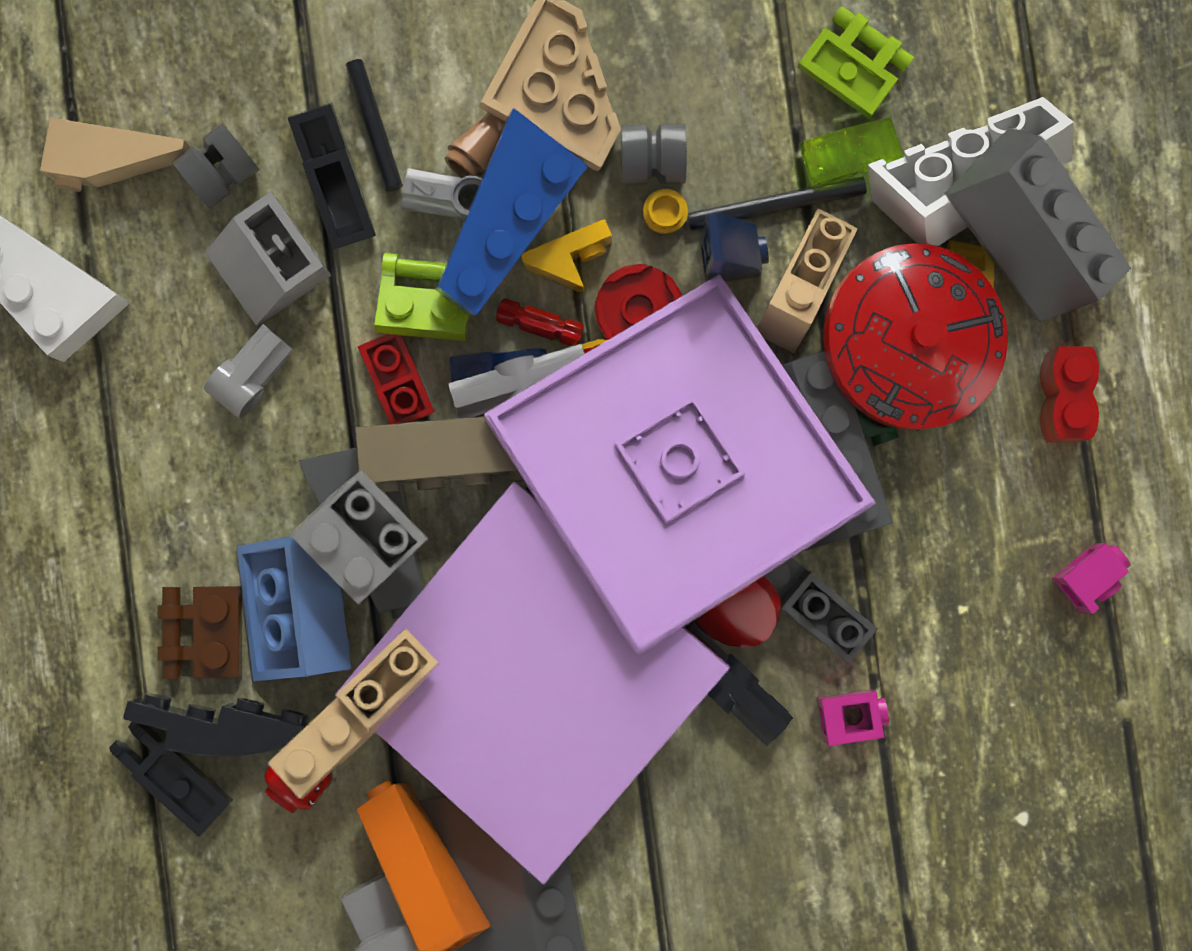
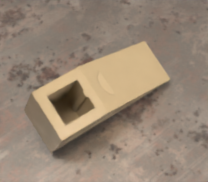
M819 208L817 209L757 326V330L764 339L792 353L796 352L810 328L858 228Z

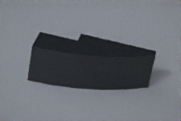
M330 102L289 116L288 121L303 160L302 165L332 249L335 250L376 236L333 103Z

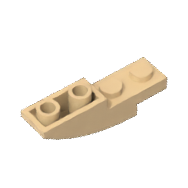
M405 629L336 694L337 698L268 762L269 766L299 798L303 799L337 765L341 766L407 700L437 667L438 661Z

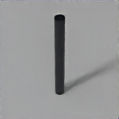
M861 176L690 212L687 216L688 223L692 231L703 228L708 213L717 212L736 219L745 220L859 196L867 193L864 177Z

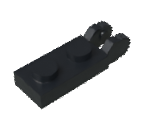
M131 722L128 728L133 736L152 752L143 761L129 745L119 740H115L109 747L110 752L132 772V778L200 837L233 799L181 752L163 749L165 740H162L153 729L144 724Z

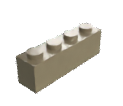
M484 417L355 427L359 471L362 470L385 494L399 492L398 484L417 483V490H434L445 488V480L463 478L464 486H480L492 484L491 476L508 474L510 482H525Z

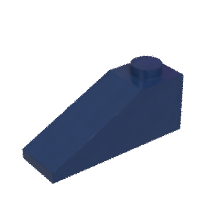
M717 212L706 215L699 240L705 282L719 274L725 282L759 277L763 270L762 264L769 263L766 237H758L756 224Z

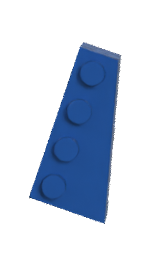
M514 107L506 119L501 135L435 289L471 317L478 314L588 167L587 164Z

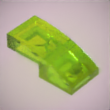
M891 117L830 132L805 140L799 144L812 187L850 179L858 173L869 171L868 164L884 159L887 164L903 158Z

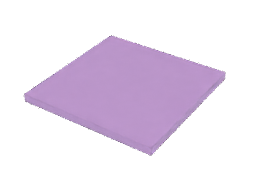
M720 274L484 414L485 421L637 656L876 504Z
M513 482L337 693L401 632L407 629L439 664L375 732L544 884L730 667L685 627L677 630L637 656L536 498L518 482Z

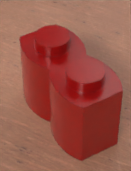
M1059 346L1047 352L1042 361L1040 381L1046 399L1040 412V428L1046 442L1079 443L1092 439L1097 431L1099 408L1093 391L1099 378V361L1093 347Z

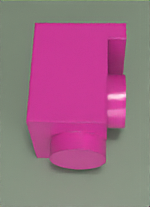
M1106 543L1091 545L1054 575L1052 579L1080 613L1093 614L1099 609L1094 600L1098 599L1100 602H1103L1119 591L1122 587L1119 580L1129 573L1127 568L1131 564L1124 553L1115 545L1109 547Z
M870 689L817 697L823 742L828 746L884 738L882 726L889 725V714L885 698L878 699L877 691ZM850 707H857L860 711L859 720L853 724L847 723L845 720L846 710Z

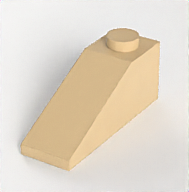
M50 117L40 171L54 180L55 187L81 192L82 185L99 188L174 165L172 161L191 146L184 139Z

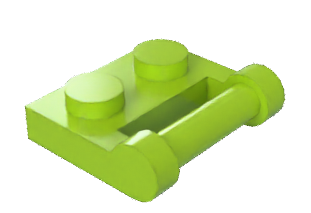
M384 253L374 322L375 332L466 341L469 321L467 313L435 289L396 286L398 277L439 281L446 263L399 259V254Z

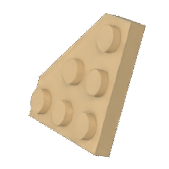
M536 0L483 96L479 108L506 122L509 113L514 107L587 164L589 168L599 172L621 128L616 112L613 113L606 93L607 85L597 55L593 53L586 32L587 24L583 12L565 0Z

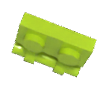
M841 6L831 21L845 31L839 37L825 27L800 60L797 68L870 119L898 81V78L885 70V67L890 62L905 72L915 57L901 48L903 43L891 35L888 39L868 24L870 19L858 12L855 15ZM858 39L875 51L877 55L874 60H871L854 48L852 44Z

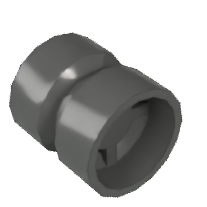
M223 123L203 137L202 148L190 147L172 161L183 178L210 209L230 194V184L242 185L260 171ZM217 162H220L219 167L216 168L214 165Z
M647 124L621 126L622 184H647L651 177H656L660 184L686 183L687 145L685 124H660L656 131H651Z

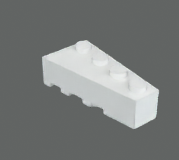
M1042 97L988 118V125L975 130L961 128L948 134L947 141L925 149L920 144L904 151L905 157L886 164L884 159L868 164L872 202L917 244L939 246L968 227L945 196V191L1009 127L1042 136L1063 166L1072 160L1073 121Z
M0 215V303L47 356L65 362L131 302Z

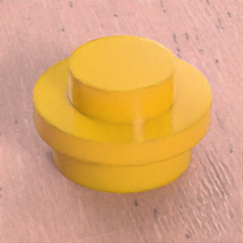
M659 189L651 193L646 199L643 207V217L647 226L654 232L672 234L681 229L686 222L688 206L684 197L677 191Z

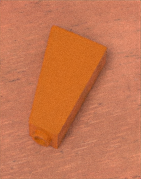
M389 780L370 790L366 794L369 801L356 810L418 950L455 951L491 928L492 926L410 784H392Z

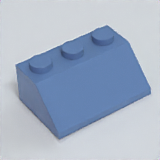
M291 536L237 546L253 681L305 677L351 669L350 642L347 638L344 616L345 601L338 583Z

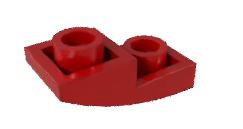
M385 334L357 346L390 424L411 423L435 412L403 335Z

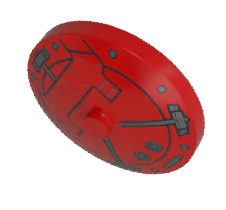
M912 243L893 246L879 251L856 265L844 277L829 303L824 323V349L832 377L841 392L854 407L883 425L904 430H925L958 421L974 411L988 397L999 380L1004 367L1008 347V331L1000 299L988 279L977 267L959 254L935 245Z

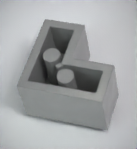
M385 873L348 890L343 895L341 901L361 940L355 951H419Z

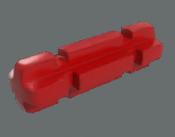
M507 298L501 300L496 312V320L501 324L510 327L516 324L519 325L520 330L550 340H554L556 337L560 339V343L569 346H577L584 331L583 324L568 318L566 321L560 320L559 315L528 305L523 308L520 307L519 302Z

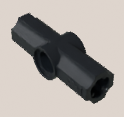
M692 622L686 629L730 667L707 695L727 714H730V712L734 714L767 746L787 728L793 717L788 713L787 709L758 684L760 680L731 653L727 655Z

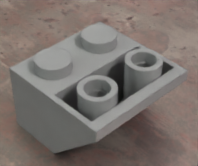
M269 192L233 217L205 252L257 327L332 276L272 192Z
M362 470L318 506L294 529L291 536L358 605L428 539Z

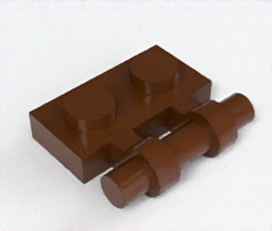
M241 586L193 587V605H181V587H162V605H157V619H162V646H157V660L162 661V679L181 678V660H193V678L242 677ZM181 619H193V645L181 646Z

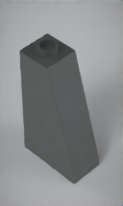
M357 448L299 460L301 469L320 504L359 472ZM398 484L399 492L386 495L411 520L404 484ZM418 549L369 594L378 611L385 612L391 610L393 619L400 618L426 587Z

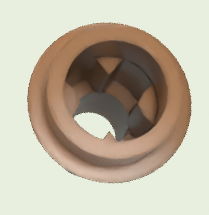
M486 113L482 119L478 120L448 146L449 153L444 158L447 165L462 178L466 176H483L504 127L503 121L490 113Z

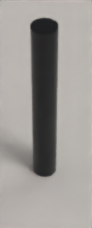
M355 59L346 63V68L385 190L387 192L398 190L403 187L363 60Z

